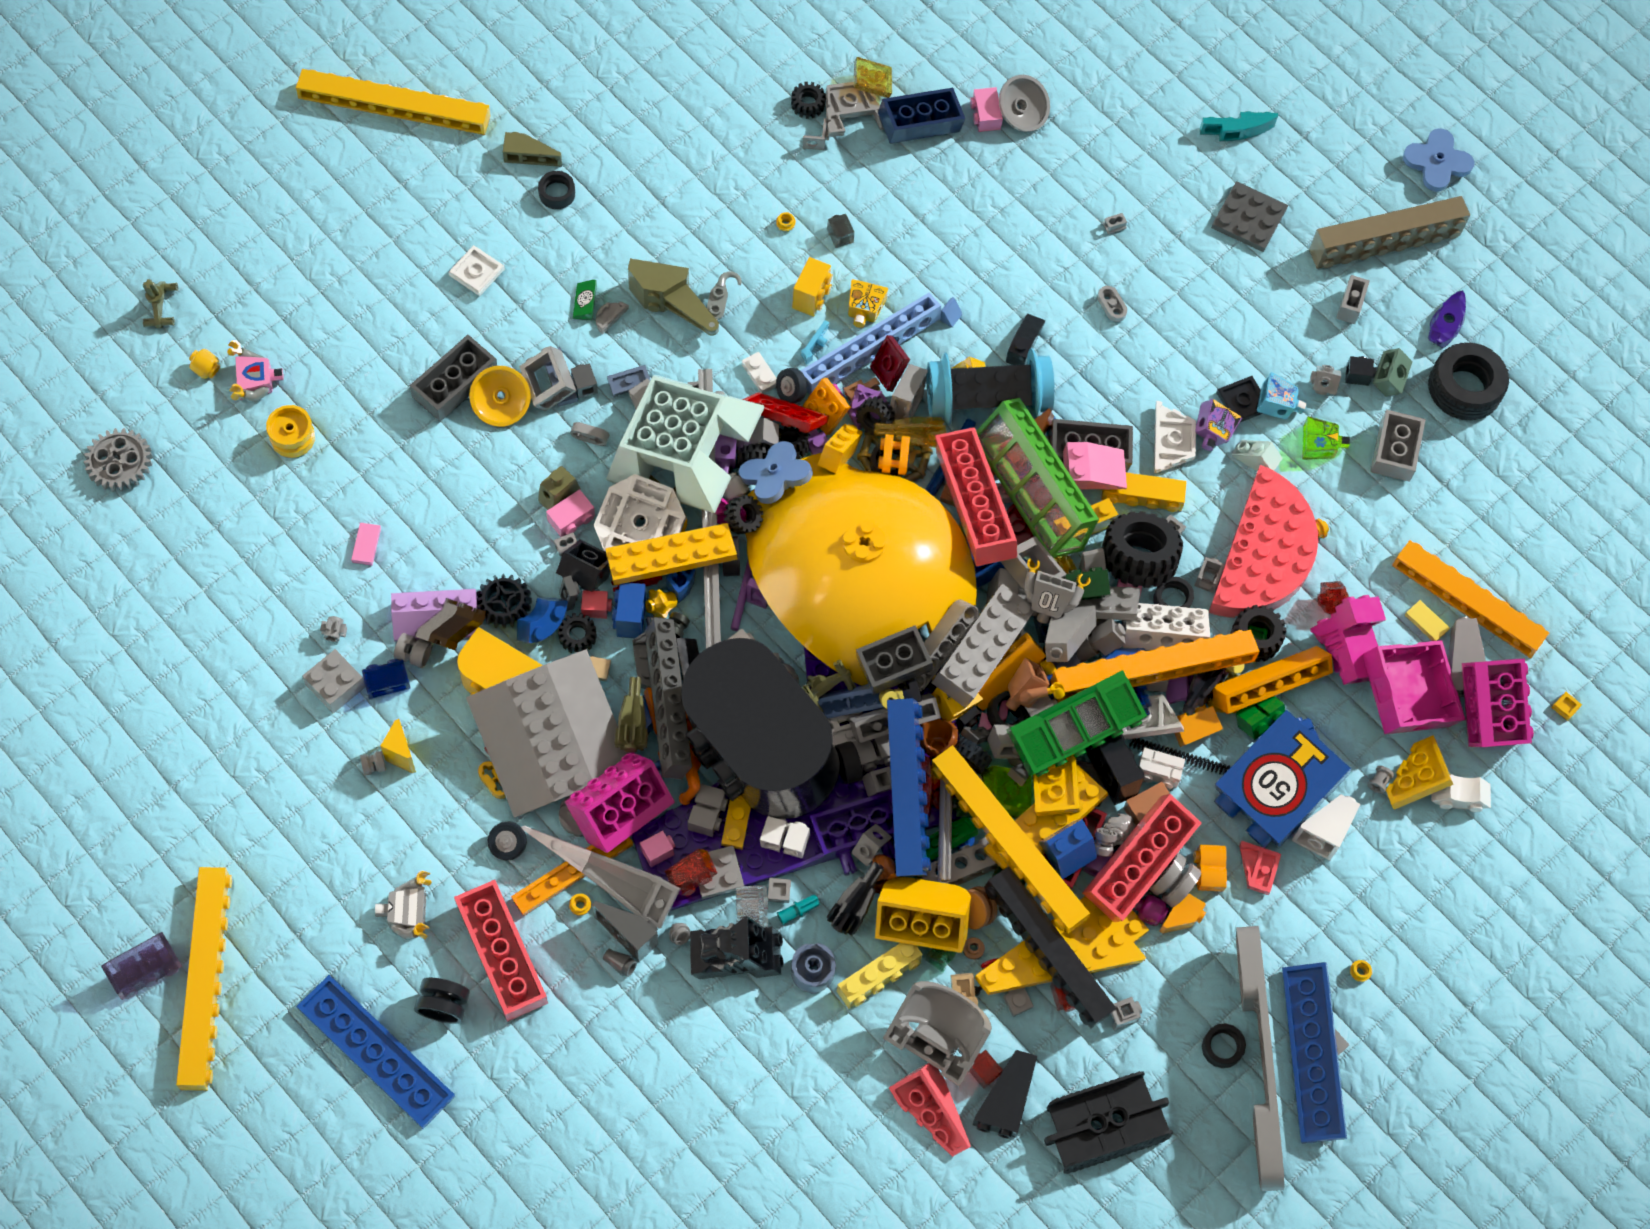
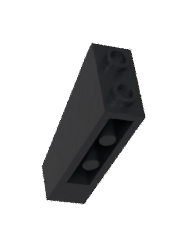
M1015 1050L973 1120L972 1125L977 1126V1130L986 1133L994 1131L1000 1137L1006 1139L1016 1138L1037 1060L1036 1055Z

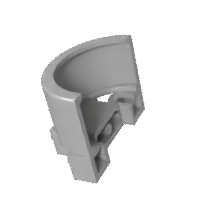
M920 981L912 985L883 1039L901 1050L906 1048L941 1070L942 1076L960 1086L990 1035L992 1026L987 1015L974 1002L961 993L938 983ZM909 1022L919 1023L915 1031L909 1026ZM958 1049L962 1053L961 1057L955 1056Z

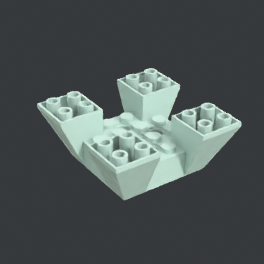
M654 375L618 446L606 480L618 483L633 474L649 479L655 466L674 472L676 494L680 503L715 513L731 480V476L709 458L719 434L749 442L765 407Z

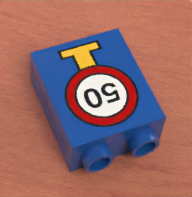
M1286 710L1215 783L1216 790L1220 795L1214 802L1232 819L1241 812L1252 823L1245 831L1261 847L1265 848L1272 841L1280 848L1350 775L1351 768Z

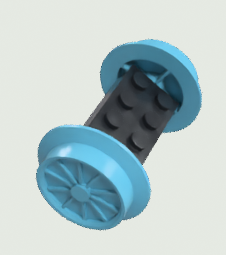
M1030 348L1028 351L1026 365L950 368L947 353H943L940 361H930L927 363L926 391L930 418H943L947 426L951 424L952 409L998 407L1003 401L1020 398L1024 405L1029 407V412L1034 420L1047 409L1053 411L1055 385L1052 361L1050 356H1037L1033 348Z

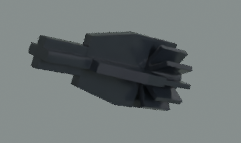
M1226 668L1193 675L1186 698L1187 701L1182 709L1184 713L1188 712L1189 715H1192L1198 706L1205 705L1213 698L1212 689L1217 684L1227 680L1229 672H1225Z
M874 862L864 878L858 877L843 892L837 903L834 904L827 915V921L832 923L831 926L836 931L845 935L848 933L850 936L856 933L868 913L875 895V883L884 871L882 865Z

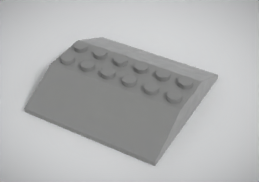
M587 649L545 664L466 697L514 818L583 789L590 780L601 776L608 767L616 765L624 755L628 754V752L620 750V748H615V731L618 726Z

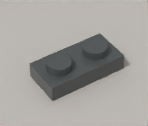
M571 576L562 579L559 591L561 599L568 601L566 611L574 609L577 596L580 593L577 582H573Z

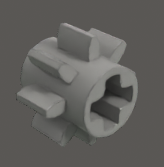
M330 616L327 622L322 621L320 631L324 635V639L338 642L340 636L346 637L347 627L346 624H343L344 620L339 617Z

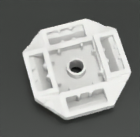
M633 474L627 479L609 487L594 523V528L602 548L606 552L605 548L680 533L686 516L673 488ZM639 518L646 519L642 527L636 526V521Z

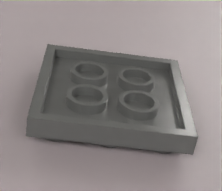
M1236 181L1211 228L1264 252L1289 205Z

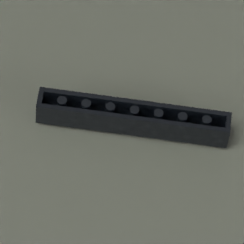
M1008 866L990 878L984 886L987 896L991 900H995L1002 916L1008 918L1014 932L1023 938L1027 949L1038 958L1041 968L1048 971L1054 985L1066 995L1065 998L1068 1004L1075 1007L1078 1011L1081 1021L1091 1029L1110 1016L1117 1008L1012 869Z

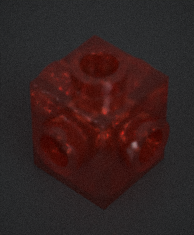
M1341 581L1321 582L1317 602L1325 613L1333 614L1336 613L1335 607L1342 604V600L1348 598L1349 595Z

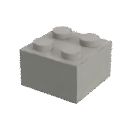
M336 649L302 675L305 685L333 714L366 687L363 677Z

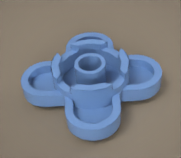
M1441 128L1430 132L1426 144L1412 143L1406 147L1403 153L1404 163L1410 168L1418 169V171L1421 170L1424 185L1429 190L1435 192L1446 189L1452 175L1458 177L1467 176L1474 167L1473 157L1465 151L1455 150L1453 148V135L1448 130Z
M783 441L774 444L769 449L765 459H751L744 462L739 468V475L743 483L756 485L755 494L758 501L770 504L779 500L784 494V490H787L789 487L793 489L795 486L807 483L812 478L813 471L807 461L795 460L797 454L793 444Z

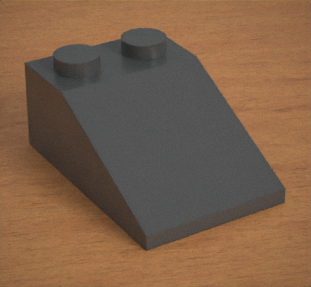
M597 901L592 904L594 917L638 962L658 945V929L652 921H646L641 916Z

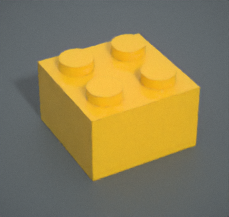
M811 257L808 258L793 288V309L813 317L817 310L820 311L824 304L823 298L830 293L832 284H830L833 277L831 265Z

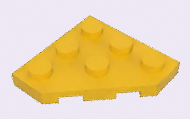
M1434 735L1412 745L1411 753L1407 760H1403L1396 772L1397 777L1392 784L1389 783L1386 788L1388 798L1394 810L1454 785Z

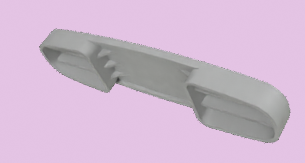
M1259 926L1236 927L1242 1011H1254L1257 1013L1266 1100L1265 1104H1257L1253 1108V1127L1260 1191L1284 1190L1283 1156Z

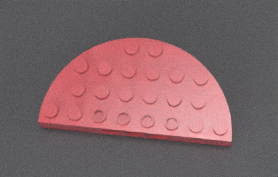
M1260 465L1255 475L1208 613L1235 618L1245 608L1249 607L1252 609L1253 605H1257L1258 608H1261V605H1265L1266 609L1269 610L1271 607L1275 610L1287 603L1300 590L1315 562L1318 549V530L1309 504L1290 481L1265 466Z

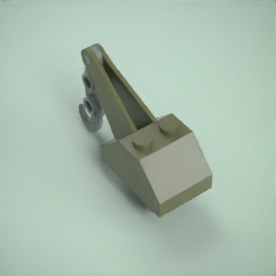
M630 258L628 265L629 290L644 309H648L651 312L670 310L710 336H714L719 332L718 320L724 316L728 298L726 280L733 277L737 280L738 285H741L742 282L741 277L733 271L721 274L718 282L710 291L706 308L689 287V268Z

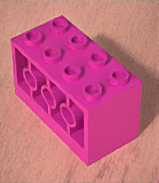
M1525 658L1461 663L1468 747L1532 743L1534 731L1532 726H1530L1532 709L1528 704L1530 687L1526 680L1528 665L1525 663Z
M633 752L624 755L620 762L608 767L601 776L590 780L586 787L574 792L565 801L587 843L606 853L675 803L653 761Z

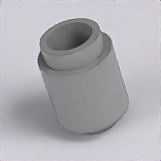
M1087 636L1077 649L1076 655L1080 661L1085 662L1100 653V650L1092 643V636Z

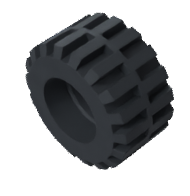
M1253 605L1252 609L1247 607L1238 614L1230 634L1238 630L1247 631L1249 625L1267 629L1269 639H1255L1260 651L1255 662H1260L1261 659L1264 662L1269 657L1273 658L1278 653L1286 637V627H1284V619L1280 620L1281 615L1279 613L1275 614L1273 612L1274 609L1270 607L1268 610L1265 605H1261V608Z

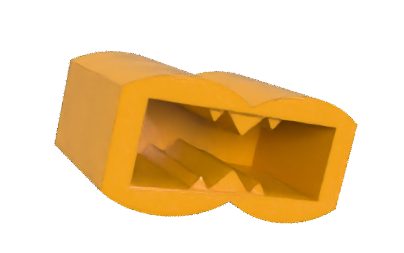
M1199 845L1193 853V862L1197 863V868L1201 870V876L1196 883L1197 889L1201 891L1223 892L1227 887L1226 846Z

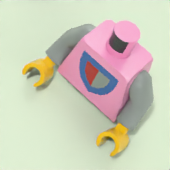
M235 340L228 344V346L233 347L227 350L228 355L234 356L238 354V357H235L237 384H233L229 389L230 392H233L231 395L232 400H237L240 397V400L257 402L273 392L272 381L284 380L283 369H271L268 358L243 347L241 348L239 342Z

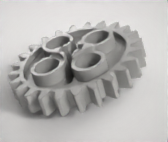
M114 428L113 434L106 430V436L103 437L101 434H98L100 440L92 439L94 446H87L90 453H84L87 459L84 461L85 470L89 474L91 481L94 480L97 486L102 484L104 490L108 486H110L113 492L116 487H119L120 491H123V486L131 489V483L138 486L137 479L145 480L143 473H150L148 467L153 465L150 460L153 458L150 446L147 445L146 439H142L140 433L135 435L133 430L129 431L128 434L125 428L122 429L121 433H118L117 429ZM136 459L135 462L129 463L131 460Z

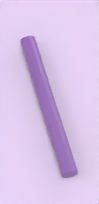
M747 560L730 628L733 631L739 630L747 598V584L750 578H752L749 560Z

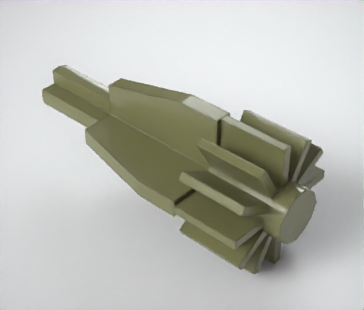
M640 677L629 678L628 695L624 696L618 718L619 727L615 731V748H620V750L629 753L637 752V750L644 751V748H647L648 732L646 729L643 696H640Z

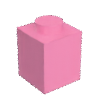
M663 831L640 842V849L650 867L674 856L673 848L675 844L671 836L668 835L666 837Z

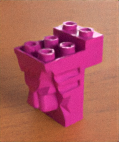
M1363 595L1357 599L1352 596L1343 599V603L1335 607L1336 613L1331 614L1330 619L1319 620L1316 626L1310 628L1311 633L1316 636L1317 640L1324 644L1326 651L1332 654L1334 671L1340 673L1343 685L1369 682L1362 654L1378 646L1372 627L1386 620L1379 596L1370 597L1369 595Z

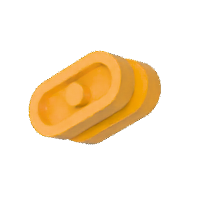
M886 434L885 438H881L880 450H884V455L879 456L878 468L882 469V473L890 474V468H899L898 475H906L910 437L902 436L901 442L893 441L894 435ZM892 449L900 450L899 460L891 459Z

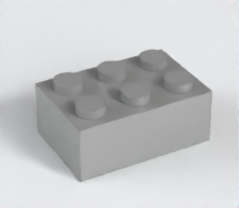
M1386 409L1380 421L1370 472L1410 482L1416 471L1426 419Z

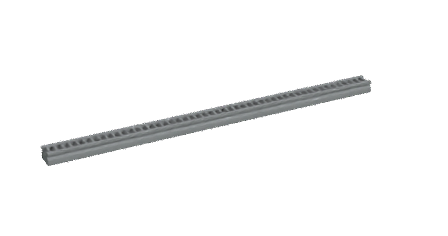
M698 369V389L713 392L712 369ZM715 445L709 455L713 462H715ZM702 510V528L717 525V515ZM718 564L704 566L706 649L721 642Z

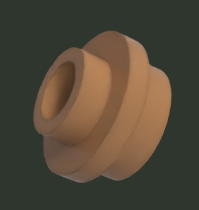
M969 938L965 941L963 953L969 959H978L984 953V944L978 938ZM976 945L978 950L972 951L970 946Z

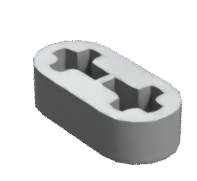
M580 422L573 423L570 431L572 437L598 446H605L610 436L607 431Z

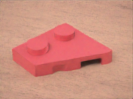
M1241 841L1239 847L1248 889L1269 895L1281 854Z

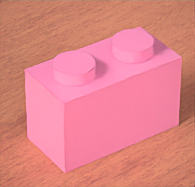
M997 87L974 89L973 97H970V107L975 112L973 113L974 125H977L978 132L1001 130L1003 117L999 107Z
M579 489L547 510V521L559 536L562 537L572 532L574 533L582 524L591 522L595 516V509Z

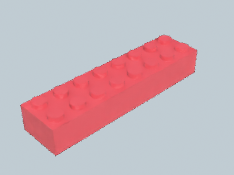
M975 427L935 435L936 454L976 566L1017 558V539Z

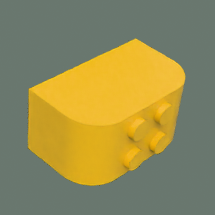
M480 627L475 630L464 645L457 659L462 684L471 693L470 695L543 666Z
M898 877L888 880L883 885L877 902L875 939L962 953L968 933L970 893L957 885L910 877Z

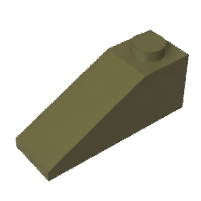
M505 132L503 145L504 163L562 167L561 152L524 133Z

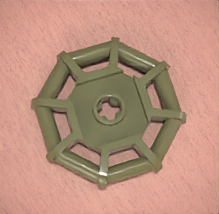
M891 425L886 432L889 431L890 435H894L893 441L901 442L902 439L901 436L895 435L894 430L909 434L910 437L907 472L911 471L912 473L902 478L911 482L920 478L923 479L926 476L925 471L933 450L929 448L918 427L908 426L907 429ZM868 431V433H864L865 438L860 452L857 454V460L861 461L866 471L872 472L870 468L871 453H868L871 442L877 446L881 443V440L877 438L876 433L870 435ZM913 439L916 440L921 450H915L912 443ZM897 456L896 459H893V458H891V459H892V460H899L900 457ZM916 457H922L919 467L913 465Z

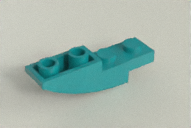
M1246 111L1240 112L1238 118L1203 117L1200 125V135H1219V141H1236L1251 138L1274 128L1278 113Z

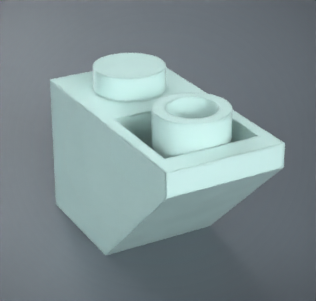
M1241 440L1232 453L1234 458L1255 471H1258L1260 465L1274 471L1283 459L1270 441Z

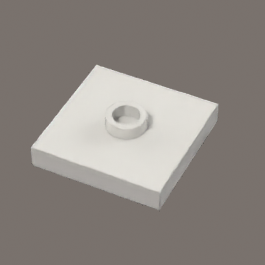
M473 245L449 271V276L478 296H481L505 270V267Z

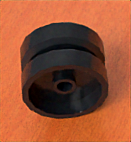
M428 977L422 979L419 991L423 996L417 998L414 1011L431 1020L450 1024L461 1023L465 1011L460 1005L467 1003L470 990L461 984L441 978Z

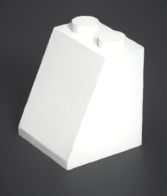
M1339 795L1303 822L1292 841L1331 860L1340 848L1360 804L1350 796Z

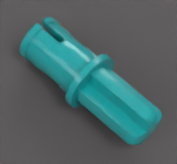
M811 895L798 903L794 901L790 907L777 912V916L781 924L785 925V923L799 916L802 918L804 913L818 907L820 902L816 895Z

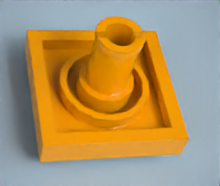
M828 378L821 379L803 404L805 408L829 415L828 423L819 427L824 431L825 435H830L851 408L846 399L841 396Z

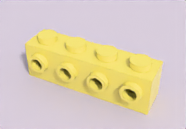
M899 943L837 985L836 992L848 1009L854 1005L857 1007L867 1000L866 997L872 993L875 995L885 988L884 985L890 981L893 983L900 979L907 970L911 971L921 964L923 954L917 945Z

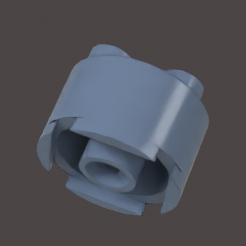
M819 943L805 944L798 948L793 955L791 964V977L796 986L811 994H816L829 987L834 979L836 969L834 954L828 947ZM814 966H817V970H815V969L810 970V969H809V967H812V968H813Z

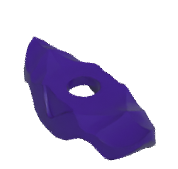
M1463 290L1449 297L1437 309L1430 321L1428 339L1441 348H1445L1456 338L1463 326L1466 313V297ZM1451 315L1454 318V322L1447 323L1443 317Z

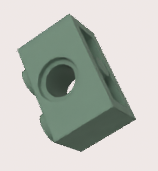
M1400 348L1383 351L1373 384L1386 397L1402 394L1413 361Z

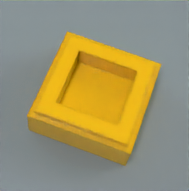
M1565 692L1551 708L1568 721L1582 704Z

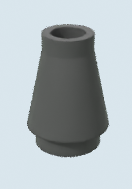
M610 948L603 956V960L611 965L621 976L629 977L637 966V961L634 960L633 956L614 951Z

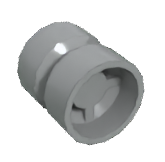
M402 633L395 646L394 659L403 662L410 661L411 665L424 668L431 654L432 643L423 639L416 641L415 636Z

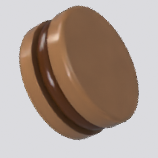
M976 886L968 889L967 891L971 896L968 928L976 930L993 923L998 912L995 900H991L987 896L984 887Z

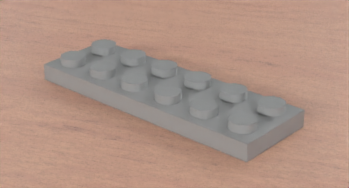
M1019 585L1018 595L1032 605ZM1110 586L1111 595L1109 597L1080 600L1078 604L1095 605L1096 619L1137 620L1140 588ZM1034 611L1031 616H1038L1039 612Z

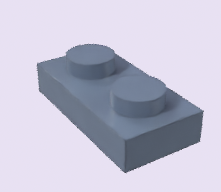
M645 365L607 376L613 397L628 393L630 389L644 380H650Z

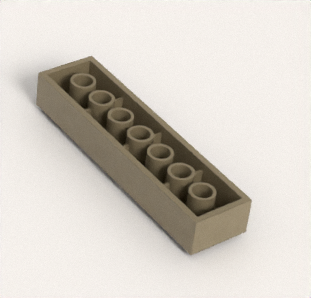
M1459 196L1319 228L1316 230L1309 251L1317 269L1323 267L1330 268L1340 263L1348 264L1358 259L1365 260L1375 255L1382 256L1392 251L1400 252L1409 247H1420L1427 243H1438L1444 239L1459 237L1470 217V213L1463 197Z

